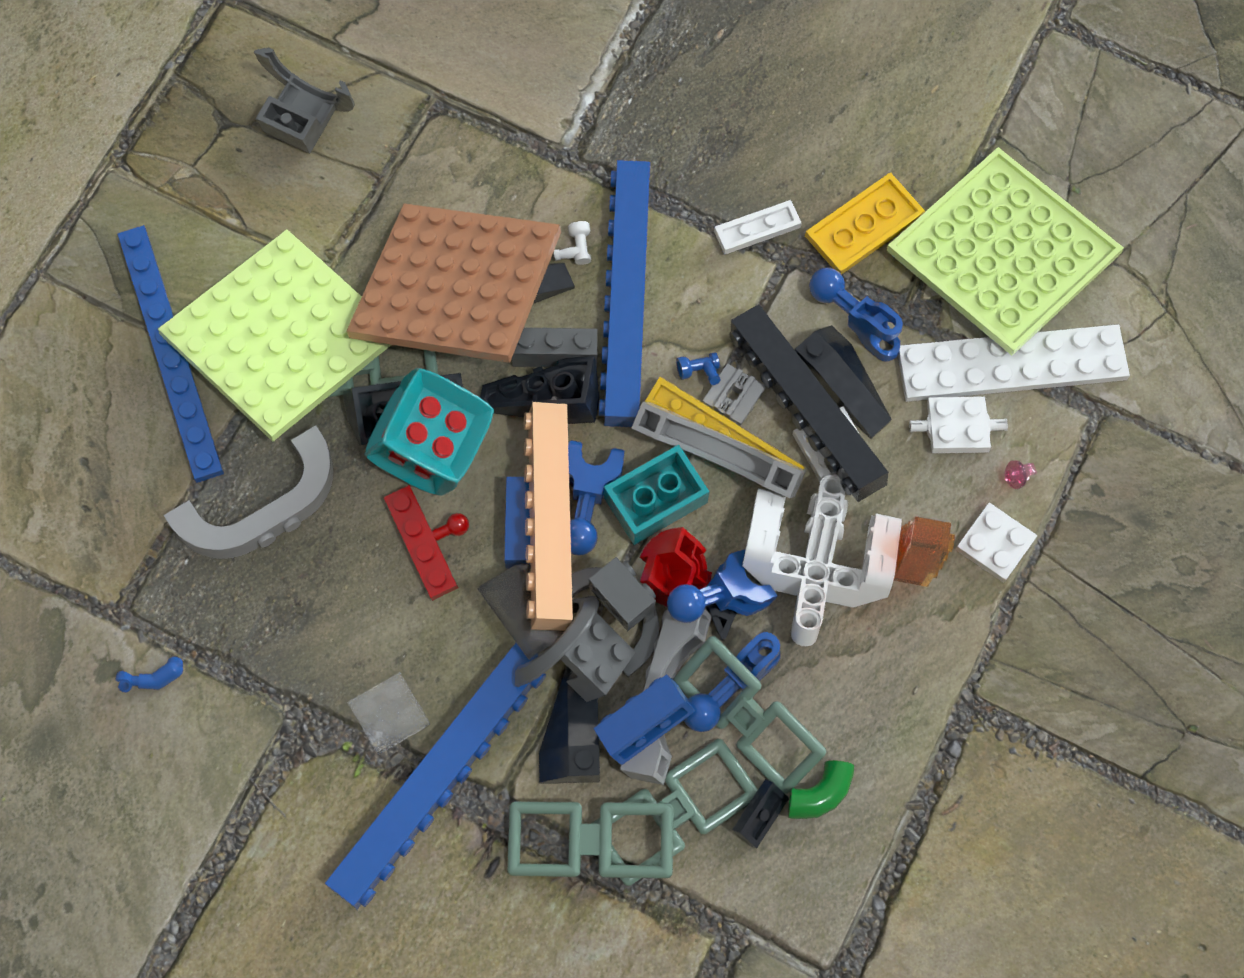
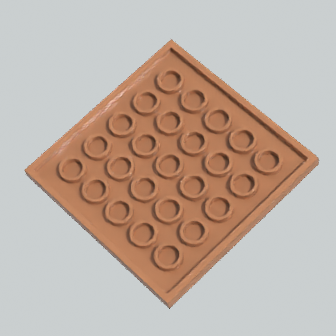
M403 204L348 326L347 334L349 338L510 363L560 237V224Z

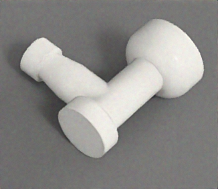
M585 221L573 222L568 225V232L571 237L575 238L576 247L554 250L555 261L574 258L575 263L578 265L588 264L591 262V255L587 252L586 236L590 233V224Z

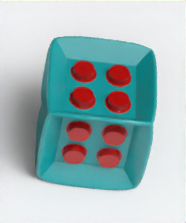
M415 368L402 379L400 386L390 398L374 428L364 455L381 469L418 489L438 496L446 495L457 487L458 482L469 469L488 431L494 409L480 397L431 371Z

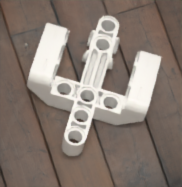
M827 475L822 478L817 494L814 493L811 496L807 514H810L811 517L804 529V533H809L805 557L776 552L786 497L777 492L759 488L756 494L742 566L762 585H771L774 591L797 595L791 637L800 646H810L816 642L823 621L825 602L854 608L884 599L889 596L894 580L902 523L900 518L881 514L871 515L862 570L832 563L836 541L843 538L844 525L842 521L844 522L848 508V501L844 499L845 491L840 483L841 479L836 475Z

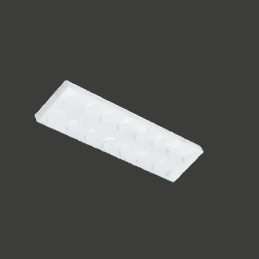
M1119 324L1037 332L1013 356L990 337L901 345L898 355L906 402L928 400L929 397H961L1127 380L1130 376Z

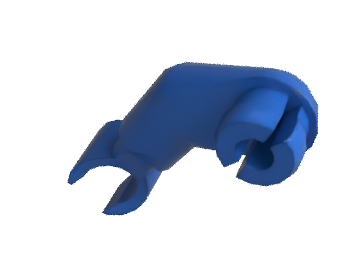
M171 657L165 665L152 674L132 676L127 672L119 671L116 674L115 680L119 682V690L125 693L129 692L132 686H138V689L159 690L182 675L183 661L179 657Z

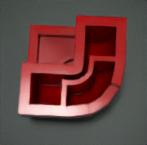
M683 527L660 532L649 541L639 557L646 563L640 582L642 584L646 583L655 593L656 597L654 599L656 602L666 607L670 592L677 586L688 584L698 589L705 588L711 581L712 572L707 571V562L704 556L706 552L705 547Z

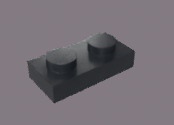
M765 779L732 830L749 846L757 849L789 800V797L774 782Z

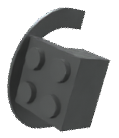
M268 47L255 50L254 54L260 64L273 77L285 85L278 99L271 96L267 98L256 117L258 124L264 133L310 154L335 110L349 112L355 106L345 82L339 81L341 89L335 88L337 94L323 91L310 85L288 70L280 62L273 49Z
M615 557L604 567L586 568L572 573V598L579 592L589 588L627 632L643 619L642 635L633 649L635 654L622 671L629 677L652 655L655 640L659 635V620L655 608L656 600L654 598L656 595L646 583L641 585L634 577L636 576L634 569L626 561L621 563Z
M596 596L576 598L572 600V613H577L572 623L545 652L534 660L517 667L515 670V686L520 687L534 681L561 659L573 671L566 682L588 702L606 696L635 654V651L597 613L599 600Z

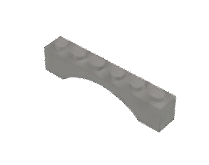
M642 402L632 429L673 446L680 445L683 450L730 469L788 498L796 496L806 472L805 469L651 402Z
M668 609L665 610L662 616L660 636L654 643L653 660L646 670V683L643 691L649 688L655 679L666 674L674 679L683 663L704 644L712 618L706 609L699 619L691 623L679 622L670 615ZM665 734L621 765L620 770L631 779L664 785L672 758Z

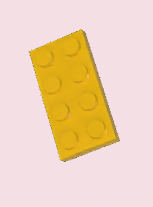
M890 172L808 229L805 237L829 265L842 275L907 229L926 211Z

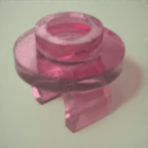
M1014 460L1007 464L1004 475L1007 483L1012 488L1020 489L1025 486L1026 481L1030 480L1029 476L1036 475L1037 471L1033 463L1023 465L1020 461Z

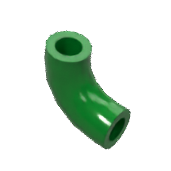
M835 760L825 761L821 780L815 786L809 789L791 788L788 818H818L836 809L849 792L854 775V764Z

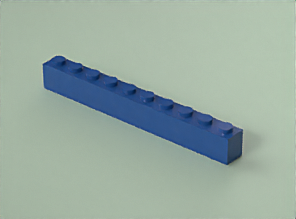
M617 160V171L611 170V187H616V195H610L609 212H615L614 220H609L608 236H613V245H608L607 261H612V270H606V287H611V295H605L604 312H610L609 321H604L603 338H608V347H602V364H607V373H601L600 390H606V399H600L599 416H605L604 426L632 427L640 409L650 162Z
M517 642L513 645L325 882L329 889L356 910L361 905L366 907L376 894V891L373 889L381 880L385 882L392 875L396 868L393 865L400 855L405 857L415 844L413 839L419 831L425 832L434 820L432 814L439 806L441 808L446 806L453 796L451 790L457 782L462 784L472 772L470 766L475 759L481 760L491 747L489 744L490 740L495 734L500 736L510 722L507 720L514 710L519 712L528 700L526 694L532 687L537 689L545 679L546 674L544 673L528 684L520 687L515 686V670L518 666L537 658L534 654Z

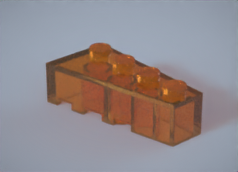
M914 517L907 524L905 523L904 526H901L893 581L928 587L933 578L937 579L939 570H942L944 561H947L949 552L953 550L955 534L950 533L951 523Z

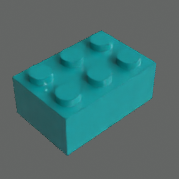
M677 445L604 486V499L633 545L707 504L710 491L680 445Z

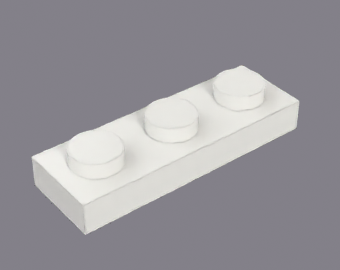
M789 200L715 226L714 233L725 255L799 229L802 223L792 201Z

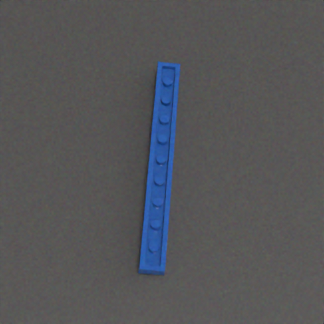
M143 225L117 233L194 479L198 483L223 475L224 471L189 362L159 334L158 328L173 318L174 315L147 230Z

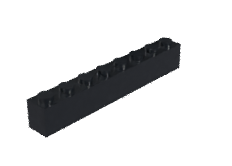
M760 304L731 319V332L729 333L731 341L737 348L740 346L745 352L744 355L748 364L752 368L756 367L760 372L763 384L768 389H773L779 405L783 409H788L797 429L800 431L804 430L812 449L815 452L819 451L824 457V463L832 474L836 473L841 479V486L846 494L849 496L852 494L856 501L860 502L887 486L889 473Z

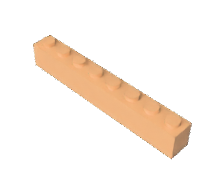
M533 402L529 413L524 414L523 422L524 430H528V438H525L524 456H529V465H525L524 481L529 482V491L525 493V509H530V518H526L525 535L530 536V545L526 547L525 558L526 563L531 565V573L528 572L526 576V590L531 591V600L527 601L526 616L527 619H531L533 630L565 631L573 620L567 404Z

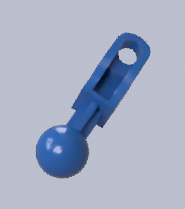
M822 268L812 275L809 283L812 296L821 303L834 302L848 314V327L856 333L861 343L869 352L885 362L893 360L899 355L901 344L897 336L902 332L903 321L895 311L882 302L873 301L868 296L859 302L845 290L843 276L833 268ZM888 322L893 323L895 327L890 329ZM884 340L892 345L893 349L889 351L883 350L879 343Z
M571 440L568 445L569 484L573 487V500H578L574 519L570 520L571 554L579 556L591 552L596 546L598 539L597 530L591 523L594 505L602 504L604 486L622 476L625 451L613 448L605 463L593 466L586 463L582 458V442Z
M744 549L729 554L724 564L718 567L714 578L705 588L698 589L688 584L674 588L668 596L667 608L675 620L682 623H691L701 617L705 606L716 603L721 611L730 609L738 614L749 616L766 609L778 595L771 585L759 586L752 583L747 577L746 569L742 566L746 550Z
M760 633L738 653L736 658L760 681L780 661L779 640L771 633ZM762 649H769L772 651L767 656H762L761 654H759V652ZM728 666L724 669L726 677L709 694L699 693L688 698V701L695 710L693 714L684 719L685 724L690 729L697 732H706L713 729L720 719V707L739 689L743 691L747 686Z

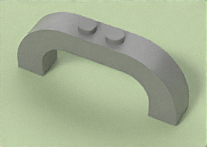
M315 425L291 440L296 453L304 464L302 478L294 489L243 520L224 527L214 526L205 522L198 515L190 500L164 515L179 540L189 549L200 555L210 558L227 559L245 555L258 547L269 546L278 535L285 531L291 532L297 529L303 520L311 516L323 504L329 494L333 481L332 458L326 441L317 426Z

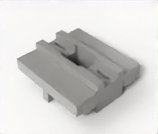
M727 363L719 375L720 382L710 388L702 403L741 426L750 411L752 412L754 409V405L766 389V386L755 380V377L748 376L743 373V370L736 369ZM734 391L739 394V397L733 401L727 395Z

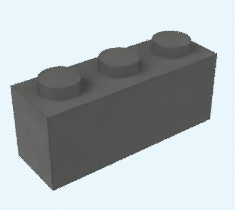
M524 327L512 356V366L552 367L559 365L558 361L565 358L594 356L597 368L598 329Z

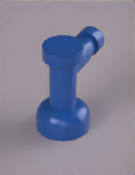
M716 352L710 353L709 357L691 361L684 356L676 358L677 371L681 380L690 378L693 371L703 369L711 385H717L721 379L716 369L720 368V362Z

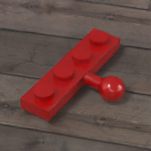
M410 485L383 497L431 600L433 601L458 589L459 587L437 541L451 534L454 536L464 535L469 529L468 518L461 513H454L449 516L445 525L431 530Z

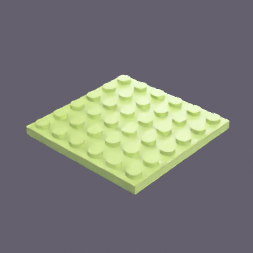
M998 147L888 245L887 252L1013 356L1122 253L1124 247Z
M285 230L158 328L159 334L272 441H275L391 346L390 344L349 338L347 329L362 296L288 230Z

